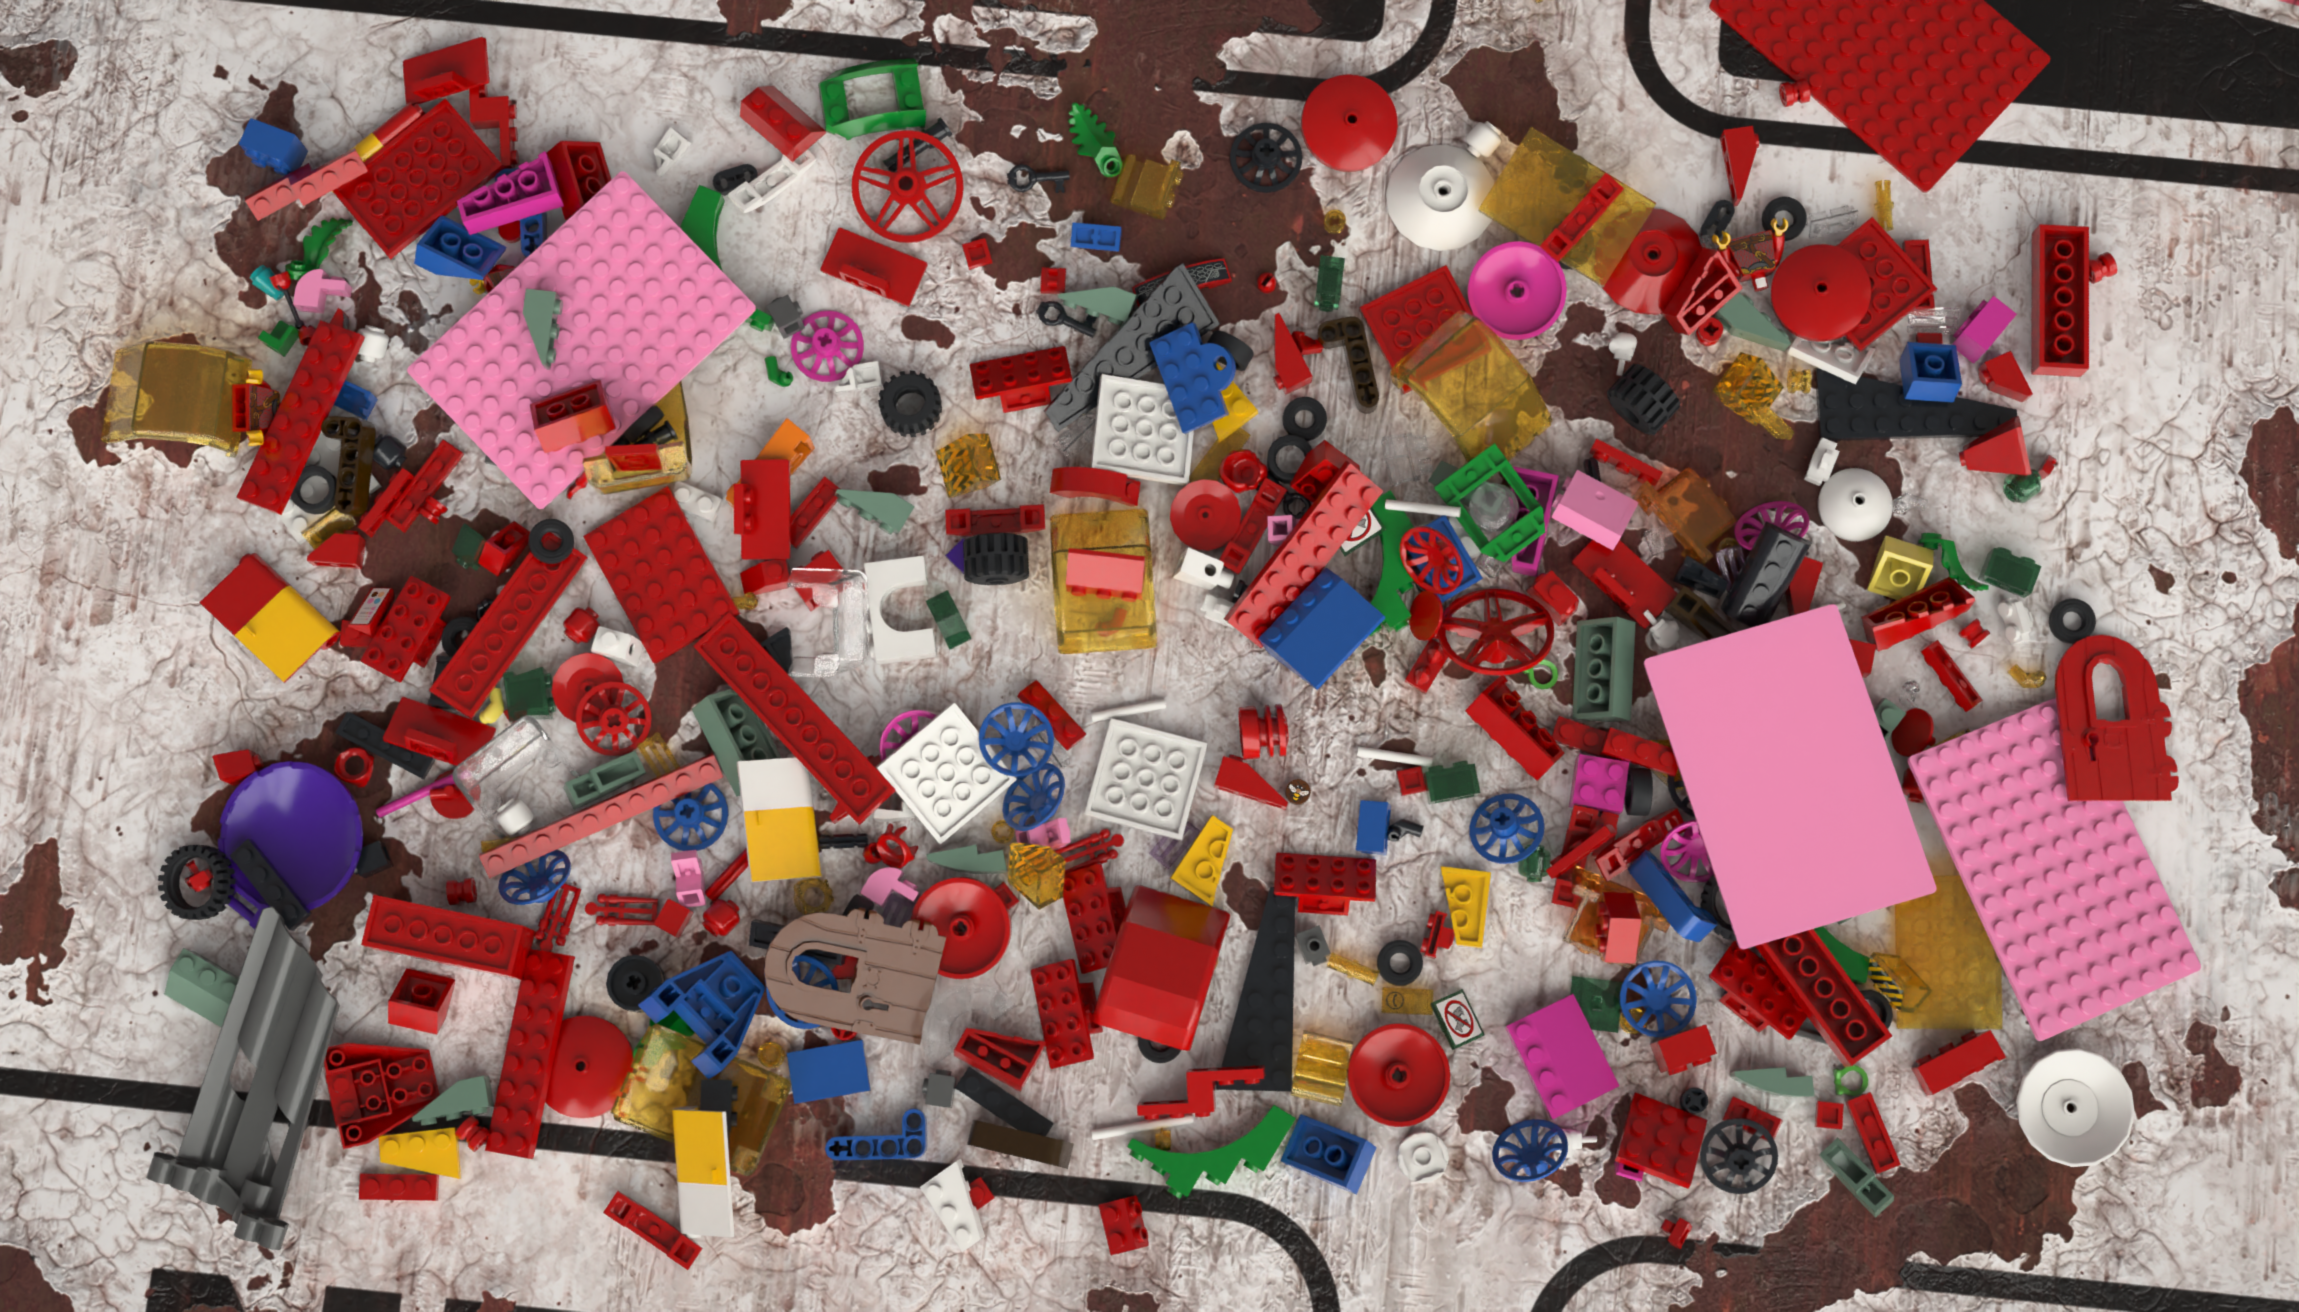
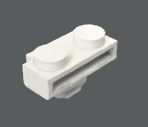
M1825 438L1819 440L1804 480L1818 486L1821 485L1822 481H1828L1840 452L1835 450L1837 443Z
M1206 594L1201 607V612L1206 613L1205 618L1235 629L1224 620V617L1235 603Z
M2010 597L1998 602V612L2003 618L2006 627L2005 635L2010 644L2015 645L2030 640L2028 633L2031 632L2030 628L2033 627V617L2031 612L2024 608L2022 601L2018 602L2017 597Z

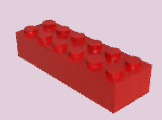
M2040 224L2032 232L2031 375L2081 377L2089 370V227Z
M1814 929L1755 946L1844 1067L1853 1066L1892 1037L1890 1031Z

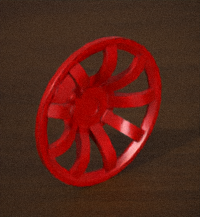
M1426 526L1413 527L1403 535L1400 542L1401 560L1409 576L1420 587L1435 594H1448L1460 585L1463 578L1461 557L1455 546L1445 535ZM1419 532L1430 533L1429 542L1423 540ZM1413 535L1415 541L1421 547L1411 545L1408 542L1409 538ZM1406 549L1423 555L1414 559H1408ZM1455 558L1457 564H1452L1450 561ZM1427 562L1428 564L1419 576L1411 567ZM1434 568L1432 586L1424 582V579ZM1448 569L1457 571L1455 581L1450 578ZM1440 574H1442L1444 581L1449 585L1448 587L1441 588L1439 583Z
M610 681L594 686L581 698L576 711V727L582 741L593 751L602 755L621 756L632 752L644 742L651 727V710L647 700L635 687L623 682ZM611 687L619 688L615 704L611 705L604 689ZM625 690H627L638 699L623 708L621 704ZM596 692L599 693L604 704L602 710L587 703L589 698ZM642 704L645 711V719L628 716L629 712ZM583 708L599 716L598 720L582 723ZM628 724L645 725L639 738L627 728ZM600 726L602 730L591 742L584 729ZM622 732L633 744L619 750L618 733ZM607 733L612 734L613 750L603 749L598 746Z

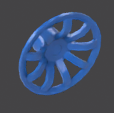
M1013 702L995 708L984 719L979 731V748L985 761L994 770L1007 776L1021 777L1035 773L1048 761L1054 746V734L1049 720L1037 708L1025 703ZM1011 709L1026 710L1019 727L1015 726ZM1003 711H1005L1007 716L1008 729H1005L993 719ZM1033 713L1043 724L1026 731L1025 727ZM988 724L1002 735L1001 738H985ZM1046 730L1048 744L1031 741V737ZM985 745H1001L1003 749L991 759ZM1029 748L1046 751L1038 763L1028 751ZM1006 754L1011 756V770L997 764ZM1018 756H1024L1032 767L1017 771Z
M1045 763L1042 768L1032 773L1034 791L1023 781L1027 776L1017 777V780L1010 785L1003 801L1002 812L1006 823L1011 828L1017 831L1032 830L1045 823L1056 813L1064 795L1065 778L1061 770L1055 765ZM1040 770H1048L1044 775L1041 785L1039 772ZM1056 774L1059 781L1049 785L1051 776ZM1018 785L1029 795L1028 798L1013 795ZM1059 788V794L1056 799L1051 793L1054 789ZM1011 802L1024 804V806L1016 807L1009 812V804ZM1024 813L1020 817L1019 824L1012 820L1017 814ZM1031 815H1034L1036 822L1025 825L1026 820Z
M713 783L705 785L702 792L695 799L692 798L691 792L686 793L685 798L682 800L678 798L672 799L671 801L676 805L675 810H660L661 805L653 809V820L657 833L669 846L681 851H699L714 844L723 834L729 816L726 799ZM712 790L718 797L719 802L702 805V801ZM722 808L721 822L704 816L705 812ZM659 817H675L676 820L669 828L663 831ZM701 822L718 828L711 838L707 839L699 825ZM680 826L683 827L681 844L668 837ZM690 828L695 829L702 842L701 844L687 845Z
M1513 793L1496 795L1482 803L1475 811L1469 826L1470 839L1475 850L1488 861L1499 864L1515 863L1530 856L1541 843L1545 829L1544 818L1537 805L1527 797ZM1513 799L1519 802L1511 810L1506 807L1505 800ZM1498 801L1499 808L1495 809L1492 813L1485 810L1488 806ZM1525 804L1534 811V814L1527 817L1518 816ZM1480 814L1490 821L1488 826L1476 827ZM1537 820L1538 832H1531L1520 825L1529 824ZM1492 832L1488 841L1480 846L1476 835ZM1517 833L1534 839L1533 843L1526 850L1518 840ZM1499 838V856L1491 855L1490 853L1486 852L1494 845V843ZM1507 839H1511L1520 854L1506 857Z
M560 850L545 854L539 858L538 872L535 871L530 861L525 863L530 874L529 877L515 870L517 867L504 872L499 880V893L505 901L515 905L547 902L566 882L570 875L571 862L568 856ZM549 855L556 856L546 869L547 857ZM562 861L564 862L565 868H558L554 870L555 866ZM563 875L557 884L552 882L555 876ZM510 876L522 881L506 883L508 877ZM511 888H519L511 897L506 893ZM528 893L530 899L521 900L518 897L521 894Z
M807 955L795 956L792 968L799 981L810 985L811 979L817 968H819L827 978L811 986L824 987L831 984L832 990L839 991L834 974L823 962ZM798 962L811 963L809 971L804 979L801 980ZM766 986L769 1005L780 1020L787 1025L799 1029H813L821 1026L805 1023L801 1020L796 1022L784 1015L785 1012L783 1010H779Z
M1657 960L1645 962L1630 971L1624 979L1620 991V1006L1628 1023L1638 1032L1651 1037H1667L1683 1030L1694 1016L1697 1003L1695 987L1687 973L1673 963ZM1663 967L1658 984H1654L1648 968ZM1670 969L1682 979L1666 988L1665 983ZM1640 971H1642L1645 977L1646 989L1630 982ZM1685 984L1687 985L1690 999L1672 997L1671 994ZM1627 988L1639 993L1642 996L1641 1000L1626 1003ZM1671 1004L1689 1005L1688 1013L1684 1019L1670 1008ZM1643 1006L1645 1012L1640 1020L1636 1022L1628 1010ZM1663 1013L1671 1016L1678 1025L1665 1031ZM1651 1014L1656 1016L1658 1031L1643 1027Z
M1542 1119L1525 1120L1510 1126L1501 1133L1493 1146L1492 1159L1496 1169L1504 1177L1513 1181L1532 1182L1549 1176L1562 1165L1568 1153V1140L1564 1131L1550 1121ZM1532 1126L1531 1143L1528 1144L1520 1129ZM1540 1126L1551 1129L1541 1139L1540 1144H1538ZM1514 1133L1522 1148L1505 1141L1506 1138ZM1558 1134L1562 1143H1553L1547 1146L1550 1139ZM1500 1148H1506L1515 1155H1504L1499 1158ZM1555 1150H1561L1557 1162L1548 1156ZM1506 1162L1517 1163L1512 1167L1510 1173L1502 1166ZM1523 1168L1524 1172L1529 1176H1518L1517 1173Z

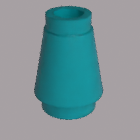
M265 265L259 266L250 276V279L253 281L252 285L276 301L280 300L284 296L283 291L275 289L269 277L275 275L270 267L267 268Z

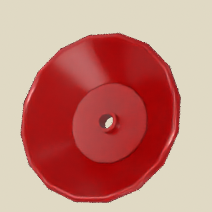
M1640 208L1621 214L1605 227L1595 246L1594 268L1601 288L1616 304L1634 313L1659 315L1664 312L1703 247L1698 234L1684 219L1664 209ZM1654 253L1656 259H1651L1648 254Z

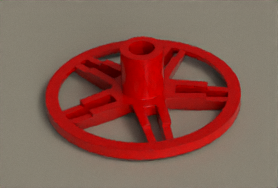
M912 130L892 132L872 142L859 157L853 171L851 184L855 207L865 224L878 235L900 243L922 242L946 229L960 209L964 191L962 172L953 153L935 137ZM904 138H909L911 167H903ZM913 138L923 140L938 148L946 156L950 164L918 172L916 170ZM899 139L897 172L864 166L869 156L877 148L889 141ZM953 169L954 173L926 184L924 177ZM861 171L890 178L889 183L885 184L861 176ZM955 177V199L949 213L942 220L926 196L925 190ZM859 180L886 189L891 193L875 222L869 217L862 205L859 193ZM896 201L900 205L884 227L881 228L879 224L892 203ZM924 201L939 224L937 226H934L916 205L918 202ZM909 204L931 230L916 235H899L887 231V228L897 218L903 208Z
M1483 589L1457 598L1444 610L1438 637L1446 655L1461 667L1485 675H1511L1534 667L1547 656L1554 642V623L1548 611L1539 602L1525 594L1507 589ZM1489 598H1494L1497 617H1490ZM1498 598L1519 602L1536 613L1503 621ZM1484 599V622L1452 617L1461 607ZM1545 625L1546 641L1537 655L1516 638ZM1446 630L1456 632L1459 636L1479 640L1465 660L1450 647L1446 637ZM1483 646L1482 651L1476 656V658L1473 660V662L1470 663V660H1471L1473 657H1475V655L1478 653V651H1479V650L1481 649V647ZM1508 655L1514 660L1518 659L1522 662L1520 665L1508 668L1479 666L1482 661L1493 664L1502 663L1507 659Z

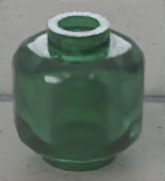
M2031 469V475L2009 474L2004 479L2003 492L2005 496L2012 502L2022 504L2036 496L2041 490V476L2036 470Z
M1525 845L1524 849L1526 850L1530 845ZM1539 845L1531 855L1518 861V873L1521 876L1527 877L1528 882H1541L1542 877L1549 875L1546 870L1551 867V853L1545 849L1544 845Z

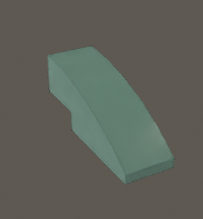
M633 751L589 770L587 774L565 782L563 789L573 809L576 810L646 774V771L636 751Z
M977 845L926 854L929 862L957 872L970 874L1008 872L1003 850L979 854Z
M1786 1067L1730 1072L1732 1079L1761 1092L1786 1097L1815 1096L1813 1077H1787Z
M1838 1137L1819 1154L1831 1171L1875 1218L1894 1201V1195Z

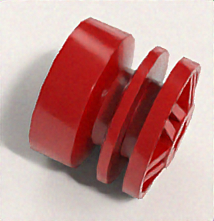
M1275 704V716H1271L1270 706L1265 705L1262 717L1258 716L1255 706L1239 707V732L1243 760L1259 759L1261 747H1266L1269 758L1274 756V746L1278 748L1279 757L1286 756L1289 735L1287 718L1283 712L1282 704Z

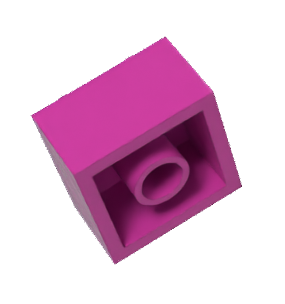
M1995 296L1988 302L1983 299L1968 319L1955 332L1953 337L1956 340L1952 345H1956L1957 351L1974 364L1989 349L2017 314Z
M1579 754L1575 759L1569 808H1573L1575 804L1597 809L1599 813L1606 811L1618 815L1623 812L1630 762Z

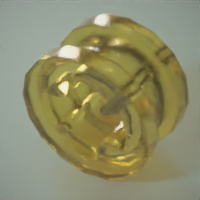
M1334 209L1326 213L1324 218V228L1326 231L1338 234L1345 227L1346 217L1343 212ZM1331 217H1332L1333 219L1339 218V219H1340V220H1339V224H1340V225L1337 226L1336 224H1334V225L1331 226V225H1330L1331 219H1329V218H1331Z
M1725 538L1717 546L1718 557L1727 562L1733 561L1741 551L1740 544L1734 538ZM1727 544H1731V549H1735V552H1732L1730 555H1726V550H1722V547H1726Z
M999 820L992 826L991 834L996 842L1006 844L1013 839L1014 829L1005 820ZM998 827H1009L1007 832H1010L1008 837L1002 836L999 838L996 836L999 834L996 831Z

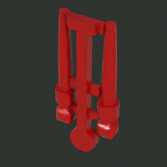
M1103 829L1100 833H1092L1089 837L1053 851L1061 875L1095 864L1106 863L1108 859H1116L1118 852L1115 849L1108 852L1107 847L1112 845L1121 847L1125 841L1124 837L1121 834H1115L1110 841L1105 842L1104 839L1109 838L1111 834L1108 829ZM1101 842V844L1091 847L1090 843ZM1084 845L1087 848L1084 851L1068 856L1066 858L1061 859L1060 857L1061 853L1082 847ZM1102 849L1104 850L1105 853H1101L1097 855V857H1095L1094 852H1097ZM1086 855L1090 856V860L1065 870L1063 864Z
M568 884L561 886V889L564 890L555 915H552L551 912L558 890L548 901L543 917L538 924L539 929L535 932V938L538 940H543L545 933L548 934L546 940L540 943L541 951L552 952L554 948L552 939L554 936H558L555 941L558 946L562 947L565 945V937L569 935L571 929L569 927L581 893L580 888ZM569 891L574 892L575 895L566 918H562L561 914ZM549 919L553 920L550 929H547L550 923ZM558 922L563 923V925H561L559 933L556 932Z
M601 893L598 894L597 901L605 903L604 907L597 906L594 902H589L585 906V912L591 916L597 912H604V916H597L595 920L596 924L600 926L608 924V926L653 925L657 918L658 899L618 896V894L606 896ZM619 903V907H609V904ZM625 903H653L652 909L624 908ZM609 912L619 913V917L608 916ZM624 913L652 914V920L624 918Z

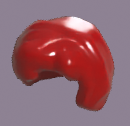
M1250 449L1230 451L1222 459L1218 468L1220 478L1224 484L1239 494L1256 489L1258 484L1264 481L1268 474L1267 466Z

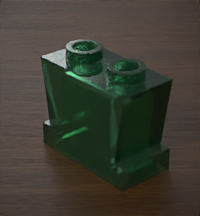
M1320 255L1314 307L1319 308L1320 311L1332 312L1333 309L1338 310L1345 258Z
M540 667L516 675L513 671L503 674L509 722L512 725L521 724L523 719H553L552 712H556V706L553 697L550 698L549 688H552L553 683L551 673H547L544 667Z

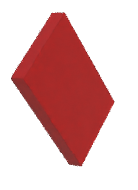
M656 444L605 446L606 457L619 472L665 470L668 468L667 459Z

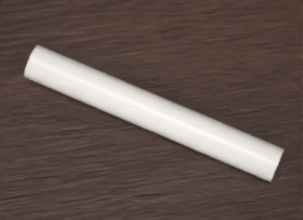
M1386 499L1385 509L1453 517H1460L1461 507Z
M1165 699L1092 712V722L1166 708Z
M1358 746L1357 756L1432 767L1433 757Z

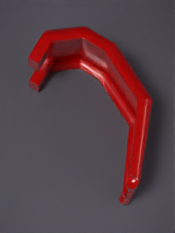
M1143 885L1135 886L1120 924L1105 972L1093 1022L1180 1050L1190 1051L1230 921V914L1226 910L1212 906L1209 907L1205 904L1183 899L1166 892H1159L1156 889Z

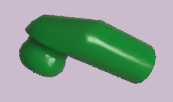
M776 356L765 358L768 379L780 387L790 386L793 381L792 373L789 371L786 373L779 369Z

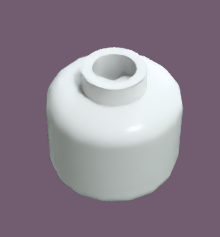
M1488 121L1485 124L1482 122L1477 123L1466 136L1465 140L1469 144L1467 150L1476 158L1480 155L1486 158L1490 157L1502 142L1501 132Z
M365 325V328L357 331V333L365 337L358 354H361V360L374 363L375 358L381 359L385 357L389 337L384 334V329Z
M511 798L497 809L496 820L508 835L518 833L522 836L533 827L530 822L534 819V814L522 799L514 800Z

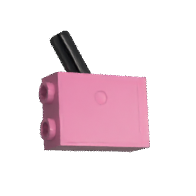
M1590 457L1583 462L1585 473L1577 470L1573 478L1569 476L1566 478L1561 488L1565 492L1563 495L1558 493L1552 504V507L1556 509L1551 518L1614 550L1639 502L1601 483L1598 461Z

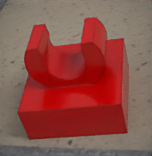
M1042 267L1041 294L1065 293L1066 268Z
M1679 1218L1676 1224L1665 1219L1661 1229L1670 1234L1668 1238L1669 1243L1681 1249L1692 1226L1682 1218Z

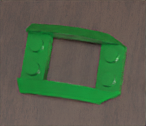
M914 58L883 60L859 64L833 72L818 84L825 131L834 135L836 133L846 138V140H851V138L866 134L902 130L907 127L925 128L926 109L923 107L917 71L918 62ZM892 73L898 111L850 120L843 81L870 75Z
M1495 443L1486 447L1482 452L1451 475L1442 479L1434 487L1447 506L1461 507L1460 517H1456L1480 552L1494 559L1506 562L1545 533L1542 506ZM1500 471L1530 512L1489 541L1459 500Z

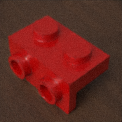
M1136 1195L1099 1205L1110 1255L1149 1246L1148 1231L1144 1226L1142 1218V1207Z

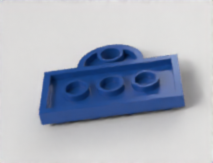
M1190 323L1149 342L1182 433L1187 434L1229 415L1221 391L1225 390L1233 381L1236 365L1228 349L1213 343L1203 344L1195 323ZM1220 357H1225L1227 365L1223 370H1218L1216 366L1217 360Z

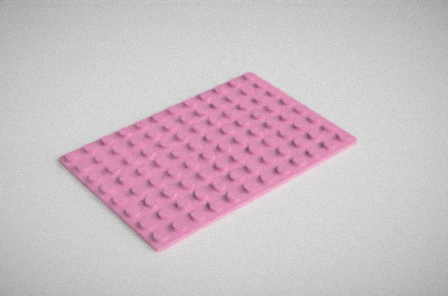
M621 171L408 367L407 372L538 509H544L605 452V446L614 444L639 417L659 402L756 311V306L626 172ZM526 289L553 291L563 301L562 314L557 317V324L560 327L559 337L554 339L553 347L556 348L555 363H551L550 370H547L541 363L523 315ZM601 380L613 413L616 429L604 435L588 438L582 443H574L563 447L559 451H551L545 454L534 431L530 404Z
M1835 604L1645 659L1644 667L1739 948L1747 949L1926 896L1936 891V884L1840 612Z
M2056 698L1908 758V765L2032 1032L2038 1041L2048 1039L2201 969V964L2123 801H2068ZM2090 748V758L2093 761L2092 748Z

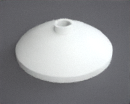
M1850 468L1835 473L1824 483L1818 496V512L1823 524L1835 536L1847 541L1858 542L1875 537L1887 526L1892 515L1893 501L1887 485L1880 477L1864 469ZM1855 498H1861L1863 500V504H1857L1855 502Z

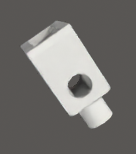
M1187 548L1179 557L1173 578L1212 590L1216 585L1229 589L1234 575L1222 571L1224 562ZM1205 570L1210 573V576L1205 573Z
M598 626L591 653L600 654L615 662L638 667L644 646L640 640L630 634ZM630 646H632V651L629 654Z

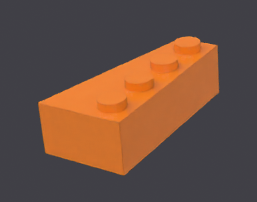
M786 418L755 460L788 459L790 460L791 477L815 447L810 436ZM741 478L737 483L734 484H741ZM732 485L728 489L725 499L734 508V485Z

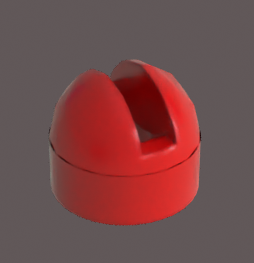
M1269 272L1262 273L1257 279L1258 289L1263 293H1271L1275 290L1277 283L1275 276ZM1266 278H1271L1264 287L1262 284L1266 280Z
M304 325L299 329L298 337L302 345H309L316 330L314 326L309 325L306 327Z
M872 842L864 848L862 855L866 863L876 864L881 861L876 842Z

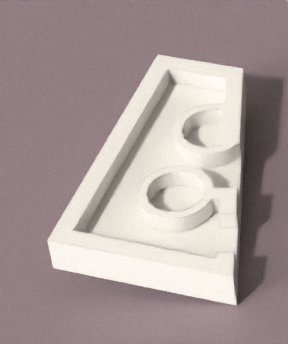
M1796 337L1788 354L1856 384L1871 360L1875 348L1867 347L1866 350L1859 353L1851 343L1845 342L1844 345L1831 343V341L1816 342Z
M959 1159L920 1188L963 1252L984 1238L985 1235L977 1209L973 1206L969 1191L971 1189L969 1183L965 1181L962 1172L964 1167L962 1160Z

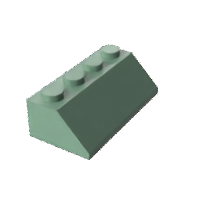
M1620 617L1577 621L1572 719L1601 722L1631 721L1636 622Z
M733 689L708 695L692 708L736 797L741 796L737 769L738 761L781 758L763 721Z
M183 948L169 971L164 995L222 1027L239 977L195 951Z

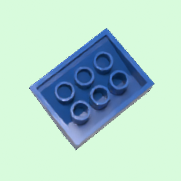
M1325 568L1258 639L1272 657L1318 690L1385 619V616L1347 582L1328 568Z

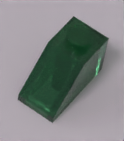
M465 523L460 529L451 552L457 556L455 562L467 570L471 567L477 571L481 566L478 561L487 540Z
M948 590L926 600V604L949 650L972 639Z

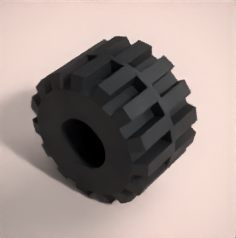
M1632 364L1607 391V398L1615 411L1631 426L1648 435H1655L1680 408V401L1672 388L1659 375L1639 364Z
M987 533L964 540V579L978 585H1007L1023 581L1029 577L1028 540L1026 537L1012 533Z

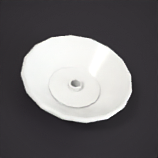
M1445 144L1422 147L1404 157L1391 173L1386 191L1388 213L1398 231L1417 246L1436 251L1459 249L1478 239L1492 222L1497 203L1494 180L1483 162L1464 149ZM1445 189L1447 194L1441 195L1439 190Z
M2081 1048L2055 1050L2036 1060L2022 1078L2016 1099L2019 1125L2030 1144L2049 1160L2070 1167L2096 1165L2115 1155L2129 1137L2135 1116L2132 1090L2121 1071L2102 1055ZM2069 1103H2071L2074 1106V1110L2072 1113L2068 1112L2067 1105Z

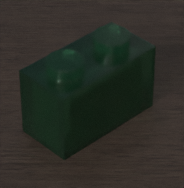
M1993 548L1987 554L1978 580L2026 598L2032 593L2042 566L2035 564V561L2031 558L2014 556L2006 548Z
M1468 761L1453 763V767L1445 769L1443 765L1432 766L1423 775L1429 805L1476 797L1480 794L1475 763L1468 764Z

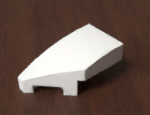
M671 127L656 148H653L657 162L656 174L660 177L678 161L691 145L689 140Z
M874 361L850 367L843 380L836 386L835 392L883 386L880 362Z
M901 802L900 811L877 808L874 811L873 818L879 822H895L912 819L916 816L905 802Z

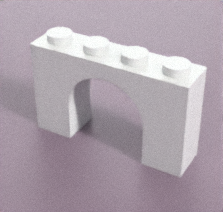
M924 556L864 563L865 571H861V580L863 586L867 585L868 595H864L865 610H870L871 619L866 620L868 634H873L874 643L869 644L871 659L876 658L877 664L881 665L937 657L933 628L901 632L890 628L882 617L883 604L892 592L906 587L928 585Z

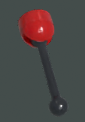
M288 271L269 277L273 287L283 291L296 321L295 327L300 329L305 323L300 320L288 292V288L291 285V277Z

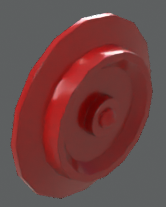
M1201 479L1188 483L1177 493L1171 504L1170 521L1174 533L1182 543L1195 550L1210 551L1223 547L1233 539L1240 526L1241 509L1237 497L1229 487L1215 480Z
M582 653L570 657L560 665L553 677L551 692L555 706L564 717L576 723V711L581 698L587 691L601 683L610 681L624 683L620 670L611 660L600 654ZM611 687L604 689L611 705L615 704L619 688ZM598 692L587 701V703L601 710L604 708ZM583 708L582 723L598 720L599 716Z

